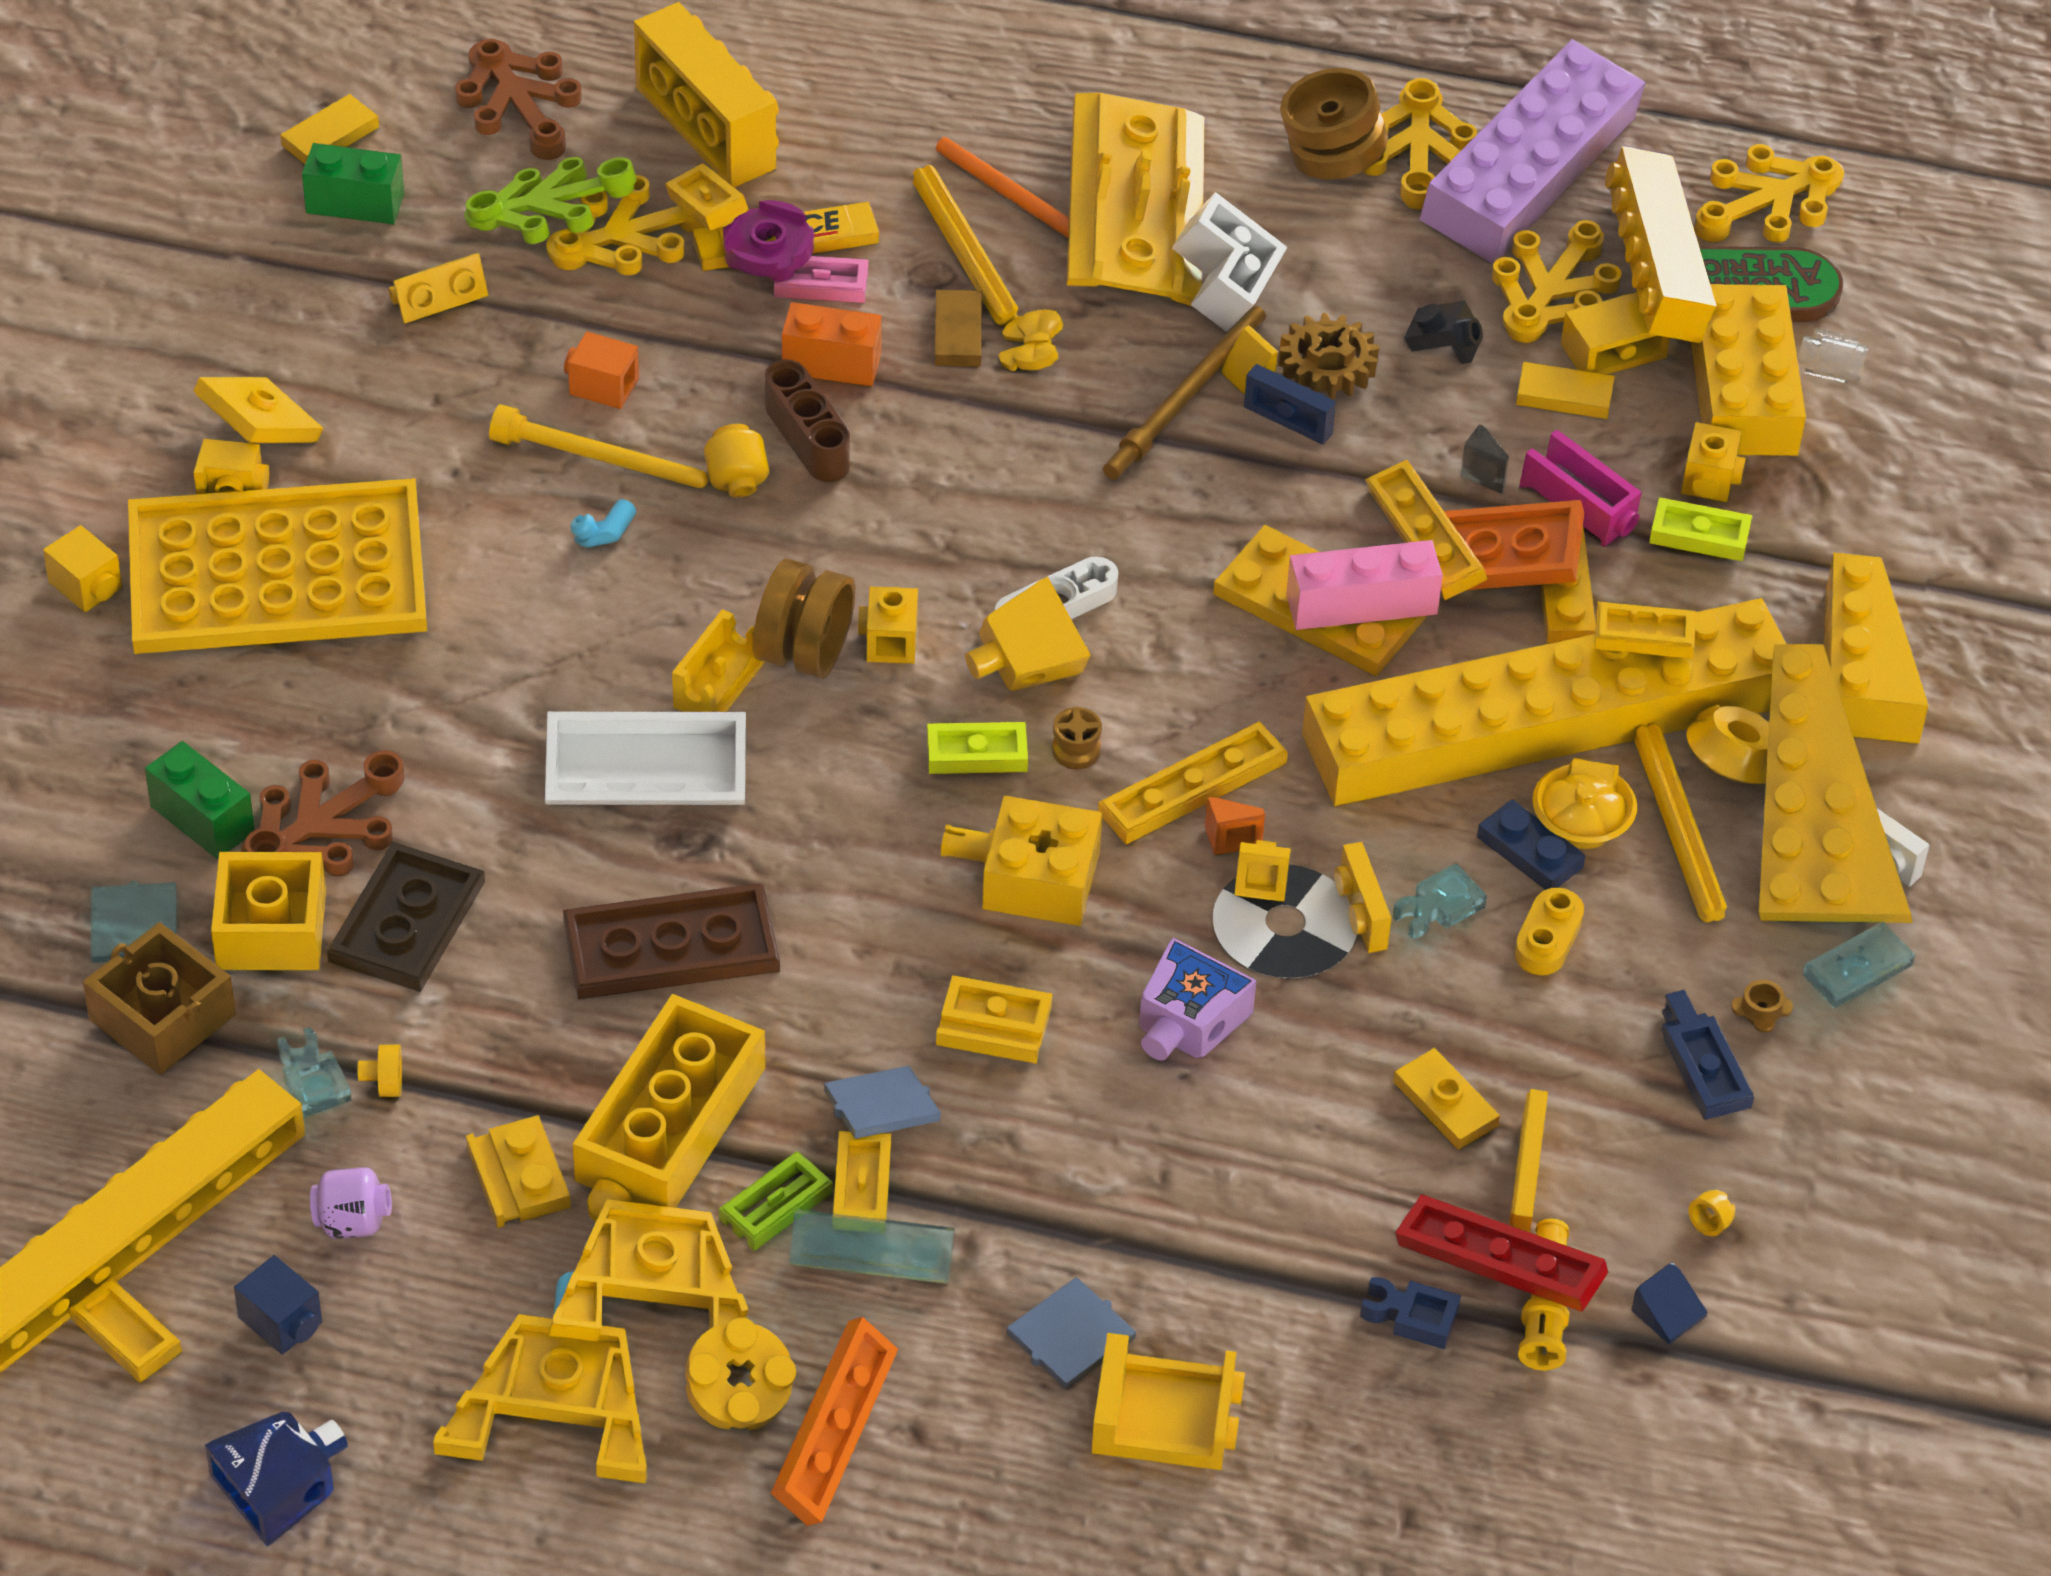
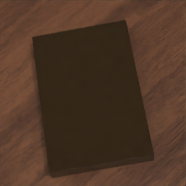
M392 842L327 950L328 962L421 992L485 883L484 871Z

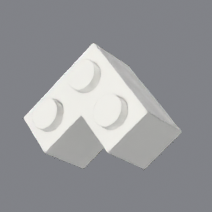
M1215 192L1188 220L1172 249L1207 275L1191 306L1227 332L1254 306L1286 251L1287 246Z

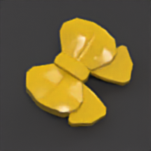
M1035 310L1025 313L1023 316H1018L1007 323L1002 331L1005 340L1024 342V345L1000 352L998 356L1002 366L1010 371H1016L1018 367L1022 370H1039L1053 365L1058 359V352L1056 347L1051 344V339L1064 326L1059 314L1053 310Z

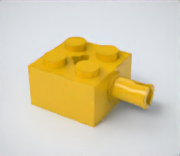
M1004 795L995 829L991 828L990 833L946 825L941 844V857L949 856L984 863L982 905L984 910L1081 926L1100 853L1102 812Z

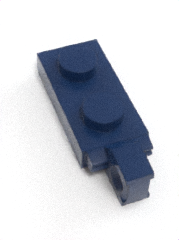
M1685 989L1666 994L1665 1007L1662 1009L1666 1023H1663L1661 1028L1664 1041L1703 1119L1707 1120L1752 1108L1753 1092L1714 1015L1710 1017L1706 1013L1697 1015Z

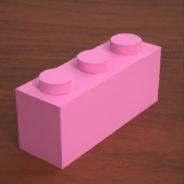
M1432 540L1290 555L1286 596L1296 630L1437 615L1443 575Z

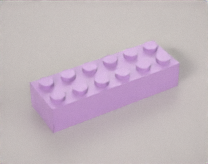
M1571 39L1429 183L1419 220L1493 264L1495 260L1501 258L1513 245L1514 235L1519 231L1528 230L1635 119L1646 82Z

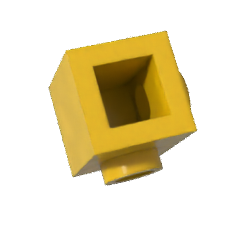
M1695 422L1681 494L1722 502L1728 501L1731 484L1741 485L1746 458L1737 456L1742 431Z
M870 586L868 606H859L858 635H867L866 662L915 664L918 588Z

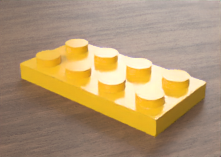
M1264 525L1214 581L1213 595L1377 677L1426 619V616L1296 630L1286 596L1290 555L1320 551Z

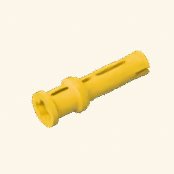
M1550 1218L1541 1220L1536 1224V1235L1567 1246L1569 1227L1565 1222ZM1531 1294V1299L1522 1307L1521 1321L1526 1328L1525 1339L1519 1343L1518 1357L1525 1366L1534 1370L1547 1371L1559 1368L1565 1363L1567 1349L1562 1343L1563 1330L1568 1326L1570 1315L1566 1306ZM1543 1346L1546 1347V1355L1542 1354Z

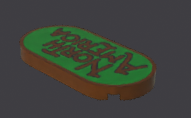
M1699 246L1710 284L1786 285L1792 322L1818 320L1826 316L1829 309L1833 307L1835 309L1840 302L1843 289L1842 274L1834 262L1816 251L1799 247Z

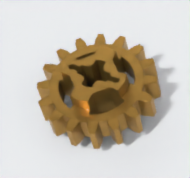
M1322 313L1320 321H1314L1313 318L1307 315L1304 316L1303 326L1291 323L1289 325V334H1282L1278 366L1283 367V376L1285 378H1295L1296 383L1304 387L1308 386L1315 392L1327 391L1330 399H1335L1336 392L1340 390L1350 397L1353 396L1354 385L1365 389L1368 387L1369 377L1375 378L1379 345L1373 344V332L1362 333L1363 323L1360 321L1353 323L1351 326L1346 324V315L1339 316L1337 321L1330 320L1327 313Z

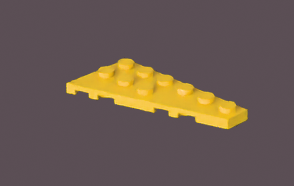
M1774 644L1759 898L1760 921L1913 923L1906 896L1824 645Z

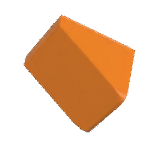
M1207 798L1205 830L1214 855L1239 851L1241 842L1256 844L1257 840H1263L1264 809L1221 798Z

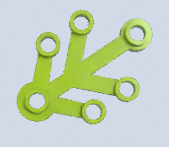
M570 157L561 161L557 169L543 181L538 169L527 168L519 171L514 176V180L500 192L488 190L472 195L466 201L464 217L467 225L471 228L490 231L503 226L521 231L526 243L536 244L546 240L550 235L546 218L541 215L529 217L520 214V212L529 210L563 219L570 232H584L594 224L590 207L586 204L574 205L563 201L603 191L608 192L609 196L613 198L624 197L634 190L637 178L631 160L617 157L603 162L598 167V177L585 180L587 178V171L583 159Z

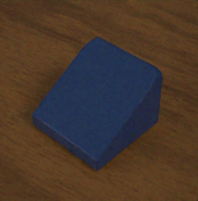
M1673 1262L1666 1265L1636 1289L1631 1309L1635 1315L1668 1344H1671L1707 1317L1708 1313L1681 1270Z

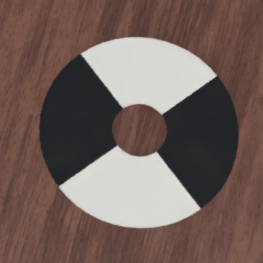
M1289 865L1284 902L1235 896L1236 878H1234L1223 888L1214 905L1213 927L1217 939L1224 950L1234 960L1248 969L1272 977L1301 978L1326 971L1338 964L1349 953L1357 937L1350 925V903L1347 896L1341 897L1338 894L1335 882L1329 877L1301 866ZM1277 906H1292L1300 910L1304 915L1305 927L1300 933L1293 936L1277 935L1266 925L1267 913Z

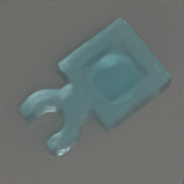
M1455 863L1417 883L1415 896H1405L1396 901L1392 918L1398 921L1405 916L1416 917L1410 921L1408 935L1411 938H1418L1427 933L1430 923L1435 920L1447 929L1484 909L1487 895Z
M309 1027L303 1029L306 1045L302 1048L290 1047L284 1036L278 1038L280 1060L286 1066L282 1068L284 1082L290 1094L302 1104L303 1118L352 1101L350 1086L332 1051L319 1054L317 1035Z

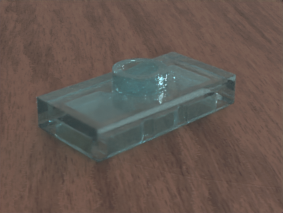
M1881 922L1805 963L1802 975L1834 1008H1837L1912 967L1916 954L1884 922Z

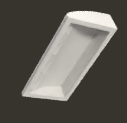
M547 711L545 805H745L746 712Z

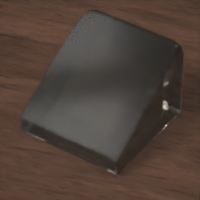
M1479 424L1464 444L1460 476L1502 494L1506 486L1510 457L1483 425Z

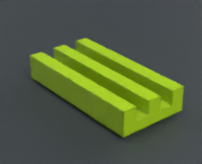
M796 1151L719 1208V1220L725 1225L730 1223L733 1226V1233L739 1238L745 1236L747 1238V1245L755 1251L833 1193V1182L801 1153ZM799 1171L804 1173L785 1188L780 1187L769 1195L765 1203L746 1217L741 1215Z

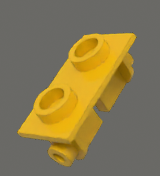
M479 253L394 280V286L388 288L392 303L394 305L399 304L404 324L489 296Z

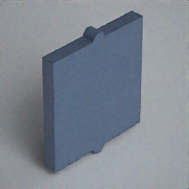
M910 1066L824 1083V1092L834 1106V1116L842 1118L854 1139L940 1121L941 1112L930 1097V1088L922 1086Z
M1077 1277L1007 1327V1334L1031 1356V1363L1035 1366L1041 1365L1065 1389H1068L1103 1363L1107 1333L1128 1335V1343L1136 1338V1331L1111 1309L1112 1303L1109 1300L1102 1301Z

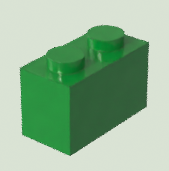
M317 143L312 144L302 172L306 213L395 224L404 197L401 154Z
M183 740L145 767L150 807L217 860L219 859V852H229L255 830L250 793Z

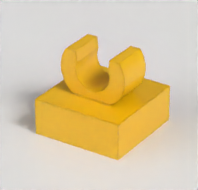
M1257 840L1256 844L1241 842L1234 895L1284 902L1291 849L1276 847L1277 842Z

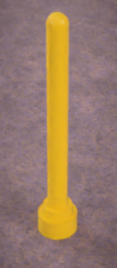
M499 404L491 419L489 439L502 444L510 445L512 441L520 443L523 439L695 488H703L709 481L707 473L697 468L528 422L527 417L521 415L519 409Z

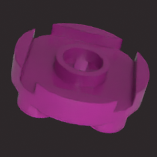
M776 200L759 201V208L750 209L736 217L731 224L723 227V247L726 264L733 269H739L755 276L769 277L776 282L787 281L793 277L794 270L801 268L813 253V227L806 222L805 213L792 204ZM769 236L776 237V240L774 241H763L766 240Z

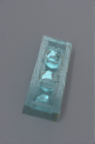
M797 1209L794 1214L789 1265L948 1284L950 1281L955 1228Z

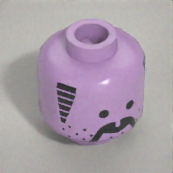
M368 1167L336 1169L325 1172L321 1176L319 1184L313 1185L310 1191V1209L314 1226L322 1227L325 1234L331 1239L374 1235L380 1229L382 1216L391 1215L392 1199L389 1185L380 1184L376 1173Z

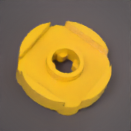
M735 1318L729 1323L718 1324L707 1330L692 1347L685 1365L687 1381L685 1389L690 1404L705 1421L717 1428L730 1430L731 1427L753 1430L770 1423L787 1403L791 1395L793 1381L796 1377L795 1364L781 1340L766 1328L755 1325L746 1318ZM734 1364L737 1367L742 1365L750 1371L748 1377L752 1385L747 1387L744 1383L740 1382L735 1387L727 1381L731 1374L727 1366Z

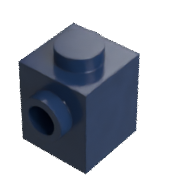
M275 1255L234 1286L238 1318L282 1355L295 1344L307 1341L322 1323L319 1292Z

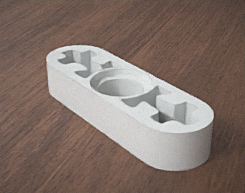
M1103 557L1086 558L1047 576L1057 594H1062L1069 599L1063 605L1071 619L1111 601L1117 593L1118 569L1112 561ZM1037 582L1004 596L997 602L995 610Z

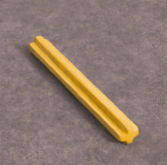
M926 165L923 168L917 167L913 172L915 188L975 289L982 291V301L994 321L1001 326L1018 317V306L936 169L931 165Z
M1656 724L1642 725L1636 729L1637 735L1634 741L1698 916L1705 923L1713 920L1720 921L1725 917L1727 905L1661 728Z

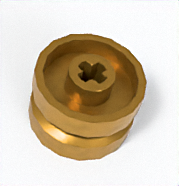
M1348 68L1323 69L1308 74L1292 84L1282 97L1280 113L1288 135L1291 154L1296 167L1307 176L1323 180L1343 179L1363 172L1375 164L1385 152L1388 136L1380 113L1377 92L1372 80L1362 72Z
M784 558L779 562L769 578L756 616L753 632V653L755 659L783 667L793 658L796 671L824 679L835 666L849 631L855 604L856 587L854 578L829 570H825L816 578L813 566L788 558Z

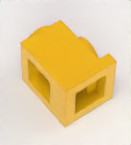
M203 439L193 472L196 494L263 490L268 488L269 466L262 464L260 444Z

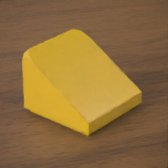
M1248 325L1241 331L1225 360L1222 374L1245 395L1246 375L1256 364L1276 373L1278 351Z

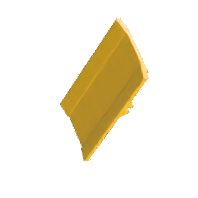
M1075 93L1072 120L1066 285L1094 287L1104 285L1171 297L1173 301L1191 306L1192 301L1202 286V271L1178 254L1172 247L1188 220L1203 205L1204 117L1187 109L1104 93Z

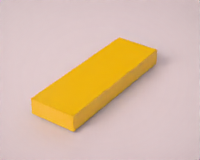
M1530 1089V1092H1527L1509 1219L1510 1226L1530 1232L1548 1098V1091Z

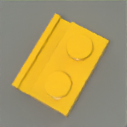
M952 975L941 1013L940 1025L936 1031V1045L1037 1064L1040 1046H1042L1052 1008V993Z
M539 1115L488 1129L489 1134L478 1137H474L473 1133L466 1135L467 1150L497 1229L505 1227L506 1221L519 1218L520 1222L571 1208L568 1188Z

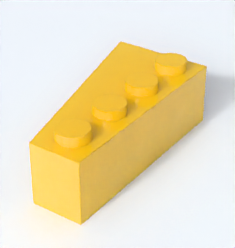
M1834 552L1825 590L1824 648L1853 737L1919 744L1929 705L1882 557Z

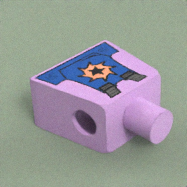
M1173 938L1169 942L1141 998L1139 1026L1143 1031L1147 1032L1141 1040L1142 1048L1150 1057L1160 1061L1165 1060L1174 1048L1195 1058L1204 1057L1253 1013L1256 980Z

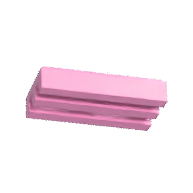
M811 256L801 268L794 270V275L791 279L783 282L774 281V297L865 303L868 260Z

